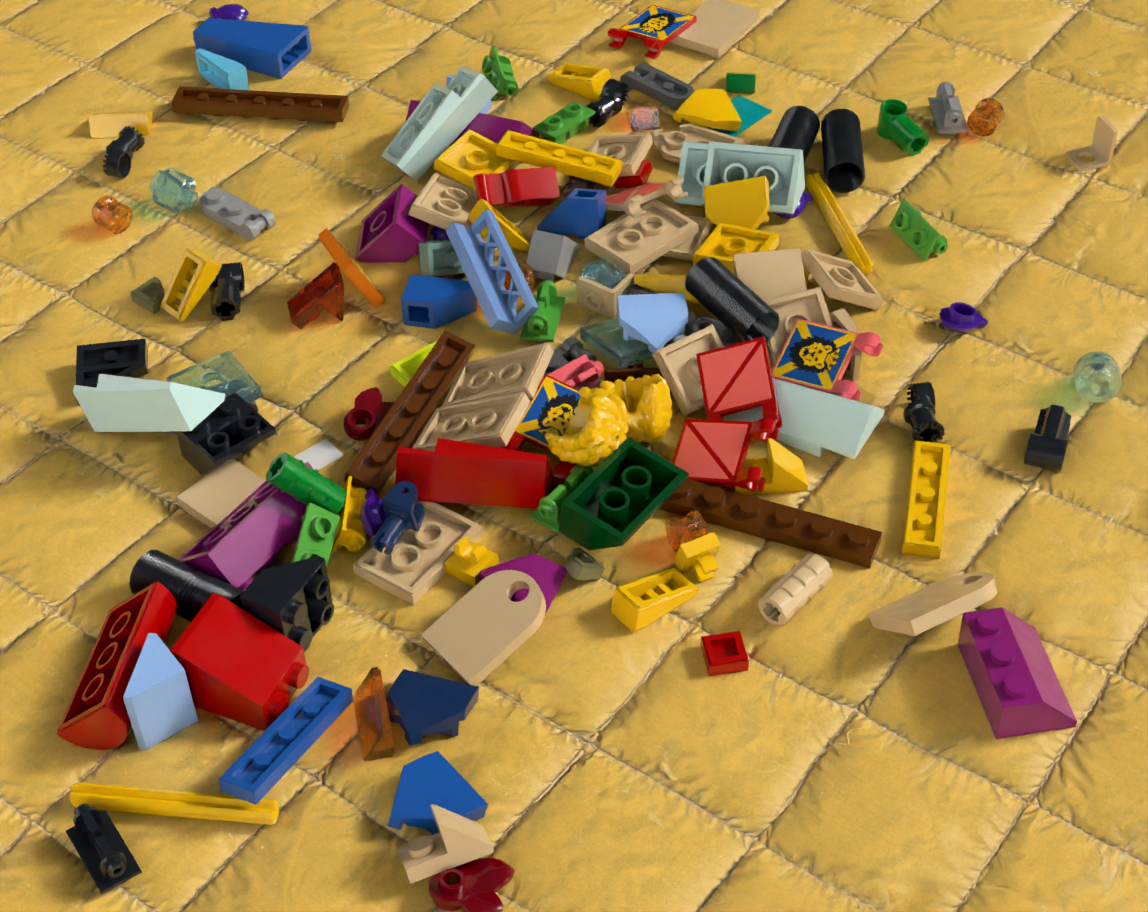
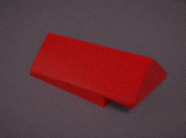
M443 438L437 439L435 452L398 446L395 485L402 481L414 483L418 490L417 501L537 509L539 501L549 495L553 486L554 476L548 455Z

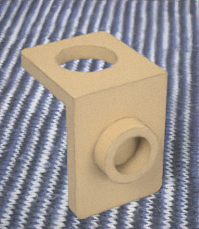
M1103 115L1098 116L1092 145L1068 151L1065 157L1079 172L1111 165L1114 148L1117 143L1118 130ZM1090 156L1094 161L1082 162L1077 157Z
M629 273L613 289L580 276L577 279V301L584 307L615 319L618 316L617 295H622L626 287L629 288L635 285V275Z

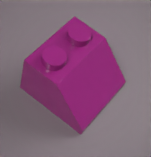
M401 184L362 219L355 260L360 263L406 262L414 254H420L419 243L428 242L426 237L430 223L408 215L413 202L418 197L415 193Z

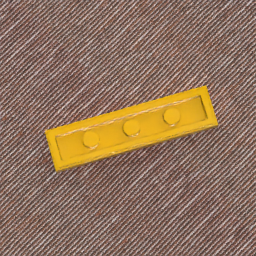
M507 130L496 146L497 156L541 168L555 167L556 172L611 187L623 167V161L510 130Z
M914 440L901 554L940 559L951 449L949 444Z

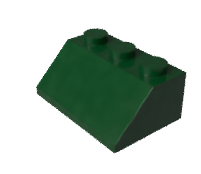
M628 437L617 450L602 462L561 503L559 532L587 550L623 546L688 479L689 473Z

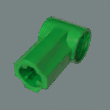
M889 99L881 103L877 124L878 135L885 139L894 140L911 156L920 154L922 149L928 145L929 136L907 116V105L897 99Z

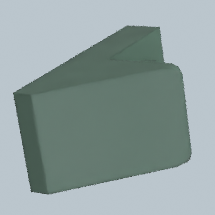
M450 240L419 243L421 276L431 277L465 273Z

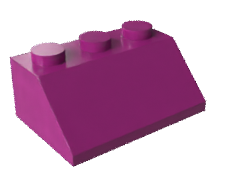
M1003 607L963 613L958 647L995 738L1000 739L1076 727L1077 720L1036 628Z

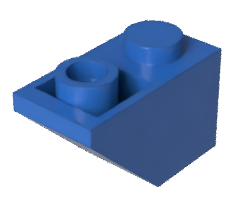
M575 188L538 224L537 230L564 236L578 235L579 239L584 240L589 235L606 226V190Z
M411 274L401 297L403 324L436 329L476 312L477 298L469 281Z

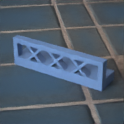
M485 209L471 227L453 222L447 228L446 233L490 329L515 335L528 321L529 316L534 314L539 307L493 211ZM488 226L487 241L483 242L480 233ZM495 248H498L500 251L498 266H494L493 263ZM506 272H510L512 276L509 291L504 287ZM518 296H520L525 307L517 314L516 305Z

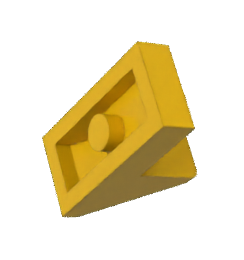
M768 438L767 456L765 458L745 459L743 469L747 467H758L761 469V477L766 480L763 491L751 492L733 486L735 492L746 495L808 491V482L802 459L772 438Z

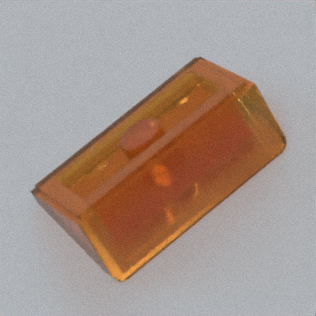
M378 667L371 668L353 697L364 761L393 757V753H395L381 670H378Z

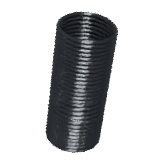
M793 106L786 110L768 147L803 150V162L805 163L820 129V120L817 114L804 106Z
M835 109L827 113L821 121L825 182L830 189L839 193H848L859 188L865 180L860 120L851 110Z
M707 257L695 263L689 270L685 281L686 290L742 342L763 336L766 342H768L775 335L780 321L778 313L715 257Z
M150 550L144 553L137 560L130 574L129 586L134 595L154 582H159L174 596L177 603L176 615L189 622H192L213 593L223 596L242 608L240 595L244 592L243 590L158 550Z

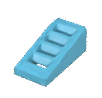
M201 48L195 50L199 75L218 89H249L247 71L244 65Z

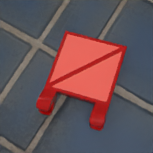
M764 336L696 354L707 420H723L722 416L762 407L763 418H772L775 421L774 429L783 426Z
M761 418L753 422L685 419L672 464L689 473L688 479L709 485L734 486L751 492H761L766 483L765 478L761 477V469L758 467L743 469L751 438L767 443L768 438L777 441L779 430L774 429L775 421L772 418Z

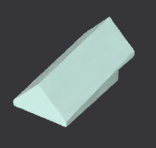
M461 66L446 87L437 83L433 84L381 156L417 182L498 92L497 89L480 72Z
M683 141L678 177L684 178L685 182L680 183L684 192H688V196L677 201L674 200V203L705 206L704 186L766 176L769 181L770 210L768 212L794 214L805 189L803 150L711 141L709 144Z
M99 374L97 388L74 385L73 393L94 432L192 431L225 399L224 393L178 383Z
M773 378L783 426L778 428L779 436L777 441L821 457L825 449L855 459L884 415L885 409ZM762 407L726 415L724 420L753 422L763 418Z

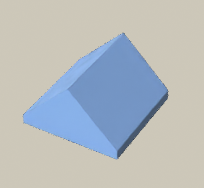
M148 633L123 696L138 747L143 750H148L198 722L184 668L156 633Z

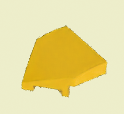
M697 89L679 107L672 118L679 123L685 121L687 124L690 122L707 129L710 127L729 131H739L742 123L725 89Z
M766 176L704 186L705 215L714 228L719 223L757 229L761 223L769 221L770 218L767 214L770 210L769 181Z

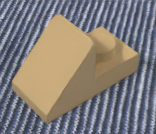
M431 804L430 807L439 833L432 836H419L411 840L407 845L398 848L410 884L441 873L446 869H451L494 853L483 825Z

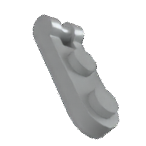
M219 188L208 190L200 198L202 213L206 217L247 240L255 239L260 235L261 230H268L276 224V219L271 211L267 209L261 211Z

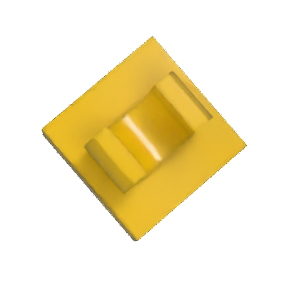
M715 532L680 545L674 558V563L680 573L693 569L700 583L714 578L713 571L719 568L715 556L721 546Z
M464 536L454 545L455 553L444 562L447 574L474 587L480 582L478 573L481 570L498 565L499 559L497 553L486 549L481 543L478 545L470 541L467 536Z

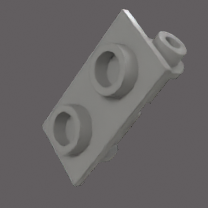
M942 82L938 86L936 97H928L938 134L968 132L969 129L959 98L954 96L955 88L953 84L948 82Z

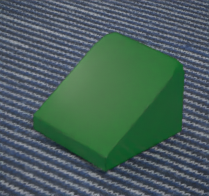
M727 72L726 92L755 93L756 73Z

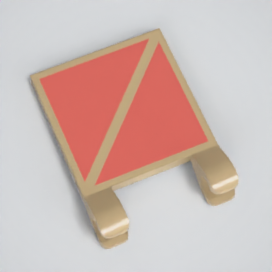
M678 177L668 183L646 182L644 185L630 187L607 197L606 210L625 211L629 216L636 219L647 214L646 210H642L640 207L645 202L664 194H668L676 201L688 196V192H684L680 183L685 182L684 178Z

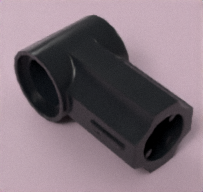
M241 262L222 264L218 275L209 286L212 315L219 317L222 321L233 320L234 316L240 313L241 291H245L244 271Z
M1051 404L1048 408L1041 409L1035 432L1030 434L1024 464L1061 472L1068 443L1066 437L1071 425V415L1065 411L1064 407Z

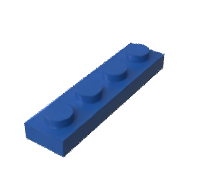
M317 677L219 778L221 791L257 805L353 702L352 689Z

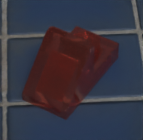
M335 262L287 301L291 323L299 329H302L310 321L315 320L324 309L340 321H343L344 283L340 268Z

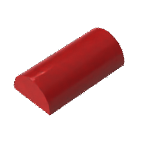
M154 582L109 610L57 730V735L77 746L96 750L113 749L125 741L131 727V722L123 696L148 633H156L164 643L177 612V603L174 596L161 583Z

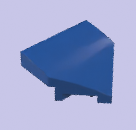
M436 751L403 766L388 827L401 830L402 825L406 824L407 826L426 829L431 835L439 833L430 807L431 804L475 821L485 816L488 803L440 752Z

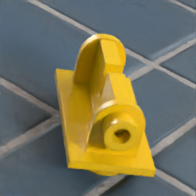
M348 476L343 486L347 491V497L343 507L336 514L340 516L331 554H334L338 545L345 546L351 552H357L366 544V532L361 523L360 509L366 501L364 496L367 490L364 488H352V476Z

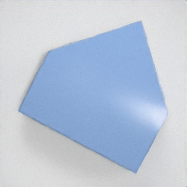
M685 293L617 295V312L619 325L623 327V339L627 341L639 340L648 344V351L654 353L664 348V344L676 336L685 335V324L688 323Z

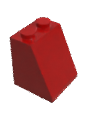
M215 593L210 596L170 650L185 670L195 707L263 731L288 708L290 699L297 689H301L305 685L309 675V667L306 664L302 646L223 596Z

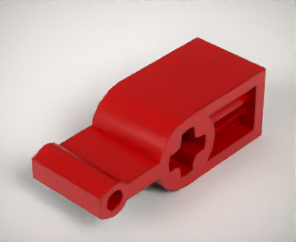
M555 167L514 169L502 173H481L473 176L477 202L483 199L492 206L504 205L507 208L550 205L560 198Z

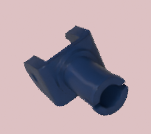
M409 481L399 482L382 499L386 518L370 540V544L377 551L382 553L384 547H386L384 554L390 555L404 530L419 531L425 512L422 504L417 503L418 490L414 483Z

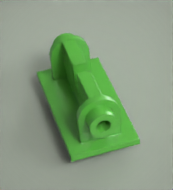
M492 46L489 56L486 55L483 59L482 72H484L485 77L498 91L492 98L495 101L498 93L507 96L515 95L518 91V84L513 76L514 73L509 58L498 55L496 46Z
M573 101L534 126L533 130L541 133L543 140L562 144L566 141V137L572 138L579 132L587 129L590 122L589 117L594 115L595 111Z
M903 199L889 226L923 261L927 260L930 253H944L948 248L947 239L940 235L924 219L919 210L915 209L906 199Z
M545 280L538 285L537 294H533L539 309L530 315L528 321L523 325L520 339L554 342L565 297L557 296L555 284L550 280Z
M577 465L573 469V473L565 479L562 485L560 484L552 493L539 501V507L530 515V519L560 533L561 503L594 471L591 466Z
M309 502L305 514L301 517L302 525L292 562L319 556L325 559L327 568L340 516Z

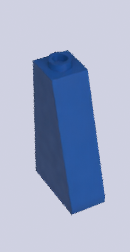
M208 18L193 31L196 50L199 48L236 61L244 65L246 70L282 79L312 51L309 29L304 25Z

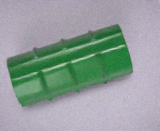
M286 452L279 454L272 461L266 474L268 482L278 487L281 492H286L294 497L297 502L300 501L305 505L310 502L334 514L341 510L347 497V491L334 483L331 478H326L317 469L313 470L305 465L302 460H298Z

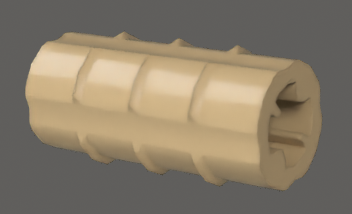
M809 553L798 563H794L792 569L787 574H783L780 580L775 585H771L768 592L759 599L758 608L762 616L775 626H783L789 619L796 616L799 610L805 604H809L811 598L816 593H820L823 587L832 579L833 572L828 562L818 554Z

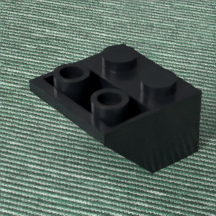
M235 392L225 397L224 402L192 431H176L182 457L202 475L276 434V430Z
M319 556L263 569L240 595L243 610L302 646L304 652L309 648L312 638L319 629L330 622L334 613L326 562L324 558Z

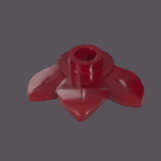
M377 387L361 392L355 398L354 408L344 418L343 427L345 433L357 441L369 440L395 402H382V395ZM365 424L366 427H357L356 425Z
M481 857L433 875L429 880L428 890L434 904L446 911H455L463 908L467 912H502L503 904L496 892L512 880L515 871L510 865L500 859L489 857L482 859Z

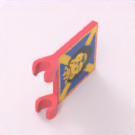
M797 318L775 363L772 376L779 380L859 401L861 391L857 390V383L851 380H841L855 349L877 357L881 354L883 344L879 343L880 337L875 333H857Z

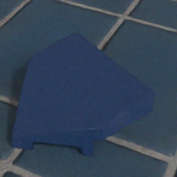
M403 669L388 692L387 702L390 705L389 720L398 723L405 731V740L409 745L422 743V738L434 733L451 737L458 736L459 721H464L478 702L479 686Z

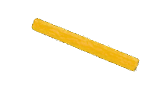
M818 172L813 175L809 173L806 176L807 182L805 185L848 260L854 262L863 274H871L873 262L822 175Z
M84 782L73 784L69 798L72 806L75 808L82 804H88L97 808V810L266 825L275 824L279 815V805L275 799L262 798L257 805H254L232 795Z

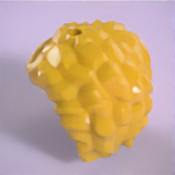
M653 374L651 377L644 375L642 378L637 379L629 376L625 382L617 379L614 383L608 381L600 383L599 388L605 389L608 393L617 394L625 403L628 418L627 438L629 437L640 444L641 441L656 442L665 436V432L670 428V419L673 414L671 410L672 400L667 381L660 374Z
M582 387L579 390L580 399L578 406L574 409L575 415L570 418L567 426L568 431L562 436L549 433L546 435V441L549 443L548 446L551 453L558 455L561 461H568L571 464H579L580 466L595 467L604 462L627 439V409L624 401L615 393H608L602 388L589 389L588 387Z

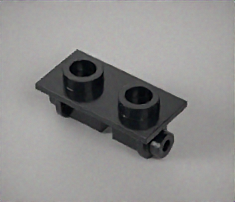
M82 804L74 810V827L66 830V833L101 894L142 873L106 810L99 813L97 808L88 804Z

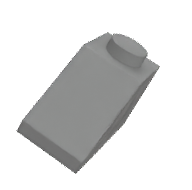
M533 230L525 268L534 272V278L553 282L554 276L565 278L580 250V244L564 235Z

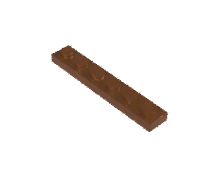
M179 86L171 101L173 112L185 113L187 115L209 114L214 116L261 117L272 120L295 119L298 121L312 120L335 123L344 121L349 108L348 96Z
M446 330L443 332L347 470L344 482H346L348 476H352V486L364 488L367 491L372 488L378 496L396 469L398 446L411 447L473 355L474 344Z
M687 479L659 508L660 510L871 568L882 538V532L691 479Z

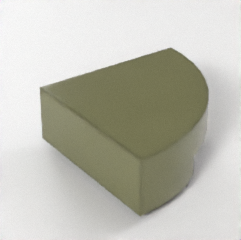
M157 277L151 278L130 292L132 301L149 312L155 314L161 309L160 305L165 293L162 283Z
M580 547L572 549L564 563L568 573L576 580L600 579L605 569L600 562Z

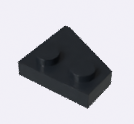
M146 339L78 345L76 385L97 388L99 374L139 378L148 374V346Z

